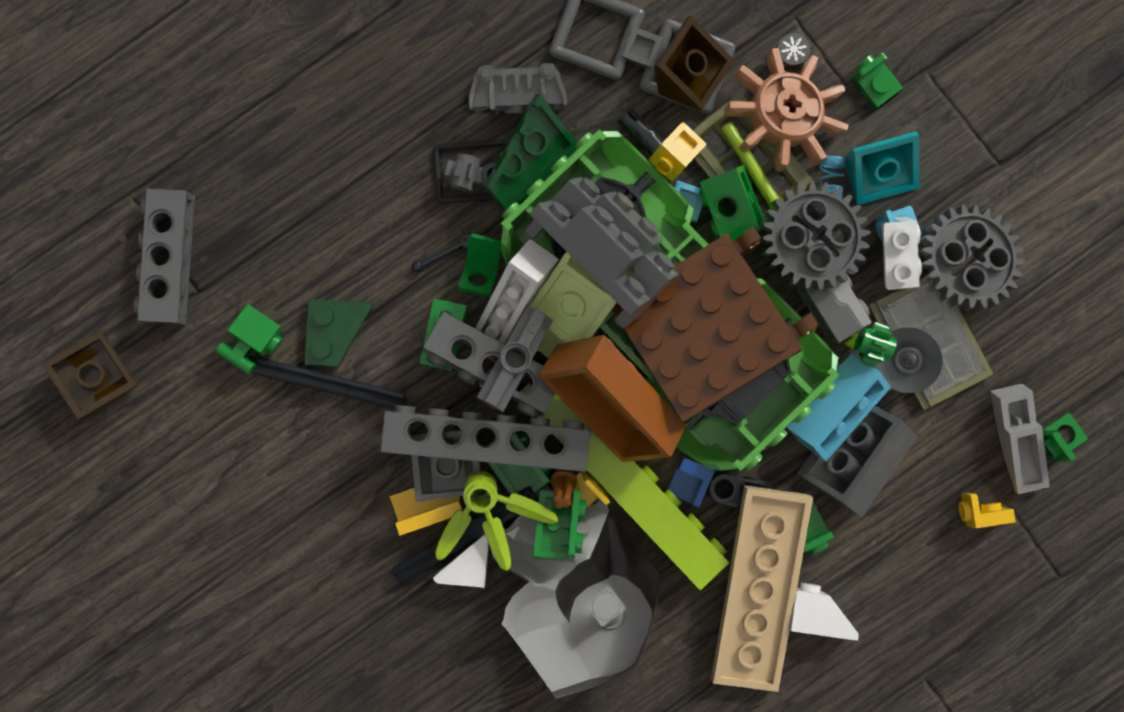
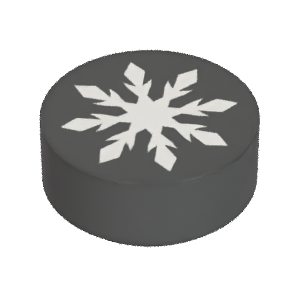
M798 33L785 35L777 45L783 65L789 68L799 67L810 54L808 40Z

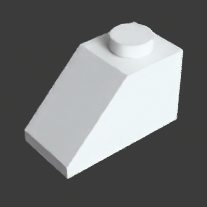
M801 583L800 588H797L790 631L858 641V632L833 599L825 592L820 591L821 586Z

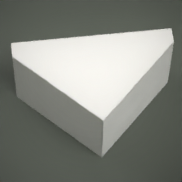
M484 534L440 570L433 577L434 581L438 584L484 588L486 585L490 546L486 535Z

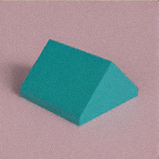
M917 131L854 148L843 157L846 159L845 169L857 205L920 188L919 134Z

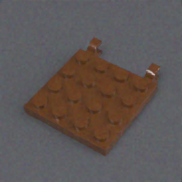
M754 227L741 234L733 242L728 234H725L675 265L673 269L679 274L675 280L640 316L624 328L683 424L802 351L803 348L798 340L817 330L816 327L819 325L811 313L800 319L790 328L786 324L742 257L743 254L760 245L759 240H761V237ZM618 303L612 309L616 318L624 310Z

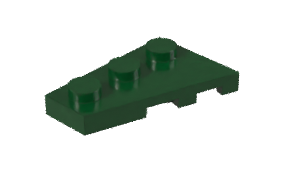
M535 94L484 184L485 189L503 211H506L515 202L519 203L528 195L526 192L539 179L543 181L552 172L551 168L563 156L568 158L577 149L575 147L577 141L540 94Z

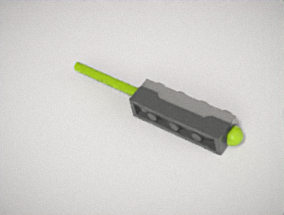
M734 123L726 124L722 127L723 132L769 208L775 210L771 203L776 198L779 199L751 151L748 150L743 153L739 149L743 138ZM793 216L792 220L796 223H799L797 221V218ZM787 230L785 232L786 241L796 246L798 244L797 235ZM814 231L810 239L813 242H817L818 234ZM765 232L762 237L768 235V232ZM812 252L810 256L811 263L815 267L821 268L823 266L822 257ZM849 276L848 281L840 283L836 279V287L829 289L824 282L823 289L818 292L815 291L813 283L805 291L801 288L800 280L793 285L807 310L819 324L818 328L828 344L832 346L849 338L844 343L849 348L854 349L859 331L872 322L868 317L870 312L863 300L857 299L852 291V282Z

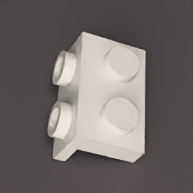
M906 216L894 217L895 222L882 224L885 288L892 290L920 287L919 276L922 273V265L918 257L920 229L917 220Z

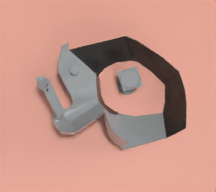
M548 485L541 489L547 491H554L553 489H549ZM540 490L536 493L538 498L537 503H539ZM599 497V501L596 504L586 508L585 519L578 520L577 533H583L582 553H575L574 562L533 559L537 520L520 515L508 529H504L511 556L509 570L528 583L511 598L505 609L504 620L501 624L517 642L556 699L596 687L636 667L646 645L657 605L660 574Z

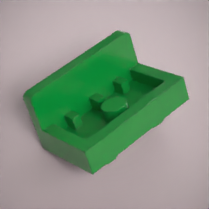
M517 431L513 434L511 439L513 447L520 451L526 450L530 441L522 431ZM496 439L486 447H491L495 443ZM487 462L510 494L517 493L529 486L534 492H537L551 482L547 477L552 472L550 468Z
M574 489L572 505L569 508L561 507L560 509L554 505L553 491L540 490L539 504L554 512L558 522L556 524H547L537 521L533 559L574 562L575 553H582L583 533H577L578 520L585 519L586 500L580 499L581 490Z

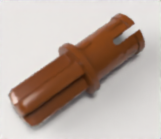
M555 469L551 476V485L554 488V505L559 509L561 507L569 508L572 505L573 489L577 485V477L574 470Z

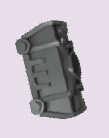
M542 63L540 67L494 68L492 65H482L474 75L469 94V109L475 111V113L484 112V110L488 109L495 110L496 113H500V111H504V113H525L535 94H540L550 108L561 110L567 106V94L559 71L555 69L552 63Z

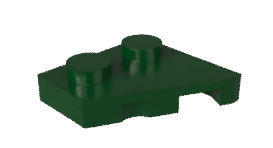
M309 299L305 365L340 367L351 343L358 336L359 329L368 314L371 313L373 303Z

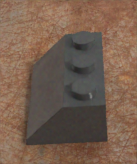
M874 406L826 462L811 452L797 475L836 503L862 518L918 436L901 419Z

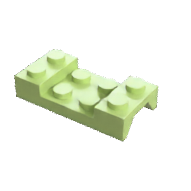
M567 252L529 306L553 319L549 330L538 348V351L547 358L551 355L556 344L593 337L617 303ZM634 266L626 273L628 278H634Z

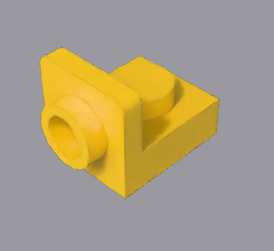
M682 122L649 158V162L656 167L658 172L666 176L670 181H674L706 146V143Z
M961 494L962 502H959V514L962 521L966 522V526L982 528L1016 522L1014 509L1002 507L1001 502L980 505V510L977 494Z

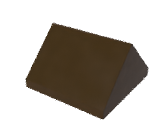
M688 16L654 65V71L660 95L699 111L704 108L735 60L692 16Z

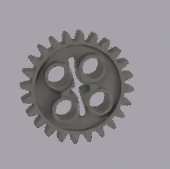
M814 181L807 184L806 191L801 184H797L793 188L794 195L788 189L781 194L783 201L776 198L771 203L775 210L765 212L764 216L771 222H765L760 226V229L768 232V235L762 237L759 241L769 244L770 248L765 250L762 255L773 256L774 260L768 267L774 268L779 266L781 268L777 276L779 279L788 274L790 276L789 286L795 285L800 280L803 291L809 289L811 283H813L815 291L818 292L823 289L824 282L829 289L836 287V279L840 283L848 281L847 273L853 275L859 271L854 263L865 261L866 258L859 251L868 249L870 245L861 241V238L869 235L870 231L861 229L860 225L867 221V217L857 218L856 213L860 210L861 206L857 205L851 208L848 205L852 195L841 199L839 197L840 187L829 193L828 183L826 182L817 190ZM807 206L816 208L819 213L818 221L808 217L806 212ZM795 216L799 223L794 222L792 217ZM833 228L841 230L844 236L843 243H838L832 237ZM787 230L797 235L798 244L796 246L786 241L785 232ZM814 231L819 234L816 239L817 242H813L810 239ZM831 250L837 253V257L833 256ZM812 252L822 257L823 266L821 268H817L811 263L810 256Z
M961 205L955 210L950 208L943 213L944 216L940 214L934 218V224L925 228L928 235L920 239V242L926 248L918 251L919 256L926 258V261L921 263L922 269H928L929 272L922 278L923 281L933 280L934 282L930 292L940 289L942 291L940 296L941 302L952 298L951 307L955 308L963 303L964 311H969L974 306L977 311H981L987 308V305L991 308L999 304V301L1009 298L1008 292L1018 287L1013 280L1023 276L1016 268L1025 264V261L1016 258V254L1024 251L1022 247H1014L1013 242L1019 238V235L1009 236L1008 231L1012 227L1011 223L1002 227L1000 225L1002 220L1001 214L992 219L990 218L991 209L987 208L979 213L978 205H974L968 210L965 205ZM968 230L974 233L975 241L970 238ZM987 240H990L991 245L975 256L970 261V264L961 268L954 276L951 275V271L957 265L968 259L973 251L981 248ZM945 249L951 252L953 261L947 258ZM990 255L996 260V266L991 263ZM967 274L972 277L974 286L968 283Z

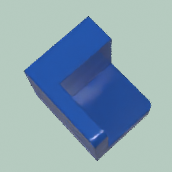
M681 456L667 489L677 498L699 508L715 471Z

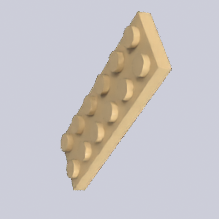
M744 486L711 675L713 684L779 691L813 502L811 495Z

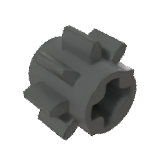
M459 153L455 161L447 160L444 175L445 178L451 179L449 186L465 192H473L475 185L483 186L481 180L483 168L479 167L481 159Z

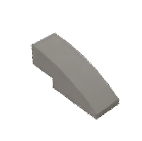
M1023 384L990 391L997 431L1015 492L1022 494L1050 487L1042 426L1036 421L1033 391Z

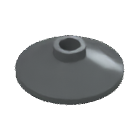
M902 327L891 331V337L897 341L895 352L888 362L878 361L876 369L882 373L891 388L896 391L916 393L927 389L937 380L943 367V354L940 345L932 335L916 327ZM906 353H913L916 356L914 364H909L905 361L904 356Z

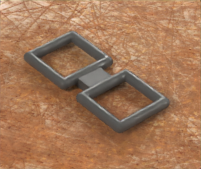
M582 0L567 1L549 48L550 56L612 80H619L622 77L627 62L645 68L640 81L642 91L693 109L660 95L657 82L655 81L654 65L667 48L672 34L675 35L683 23L666 19L662 23L659 34L656 35L640 29L645 16L644 10L640 7L621 0H583L630 18L613 64L610 65L564 48ZM710 34L733 57L736 49L735 44ZM725 76L704 108L698 112L703 114L712 112Z

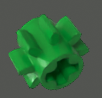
M874 322L872 328L863 327L859 331L855 340L854 350L860 352L861 362L876 367L878 361L888 362L892 358L897 341L891 337L890 327Z

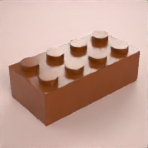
M605 335L556 344L539 374V377L622 462L671 457L686 427V424H683L676 411L661 398L656 389L639 374L635 366L617 350L614 343L606 338Z

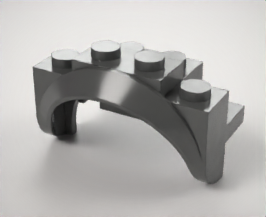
M582 177L569 179L552 200L538 203L530 212L534 220L525 231L534 239L545 229L624 309L614 320L624 329L640 316L679 274L673 269V262L659 250V244L663 239L657 234L659 232L658 228L649 219L642 218L632 209L634 205L628 197L615 191L599 195V188L591 180L583 179ZM634 266V278H628L626 273Z

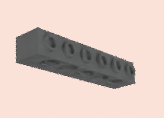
M395 405L394 411H385L381 452L584 472L587 470L590 430L583 429L584 423L563 421V427L549 426L550 419L530 418L529 424L516 423V416L497 414L495 421L482 420V413L462 411V418L448 417L449 410L428 408V415L416 414L415 407ZM418 421L423 422L428 429V434L422 441L416 440L411 433L412 426ZM454 424L461 429L462 437L457 444H451L445 438V430L449 425ZM483 428L492 429L496 435V441L491 447H484L479 443L478 434ZM524 431L528 434L530 444L526 450L520 451L513 447L511 439L515 432ZM557 434L563 438L564 448L560 453L553 454L546 449L545 440L549 435Z

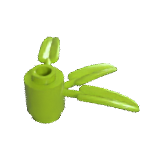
M477 471L470 474L464 482L463 500L466 507L463 512L462 510H456L448 522L438 542L435 552L437 560H442L452 551L470 524L472 518L468 514L470 511L485 514L487 521H484L482 526L490 548L499 566L503 570L508 571L511 566V556L501 520L497 517L493 518L490 512L497 501L505 503L506 509L543 523L556 524L558 518L547 507L519 494L512 493L509 498L499 495L495 478L487 472ZM477 489H484L485 491H483V492H478V491H476V490H477Z

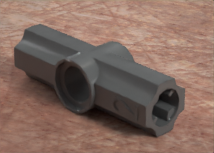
M529 306L525 308L476 397L477 399L494 409L504 412L549 330L553 319L537 309ZM512 350L519 351L524 356V365L519 368L510 367L505 359L506 354Z

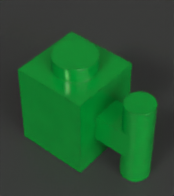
M247 304L228 329L231 338L238 343L232 348L222 342L217 347L215 353L249 375L256 367L254 362L246 358L252 351L264 359L268 353L273 355L283 342L281 337L283 331L280 325Z

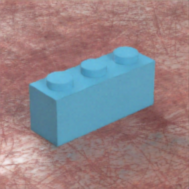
M852 353L837 367L836 372L839 376L833 381L836 387L822 400L820 398L813 400L808 405L812 410L800 422L796 423L794 421L787 426V429L802 445L825 462L891 388L879 370L861 362V359Z

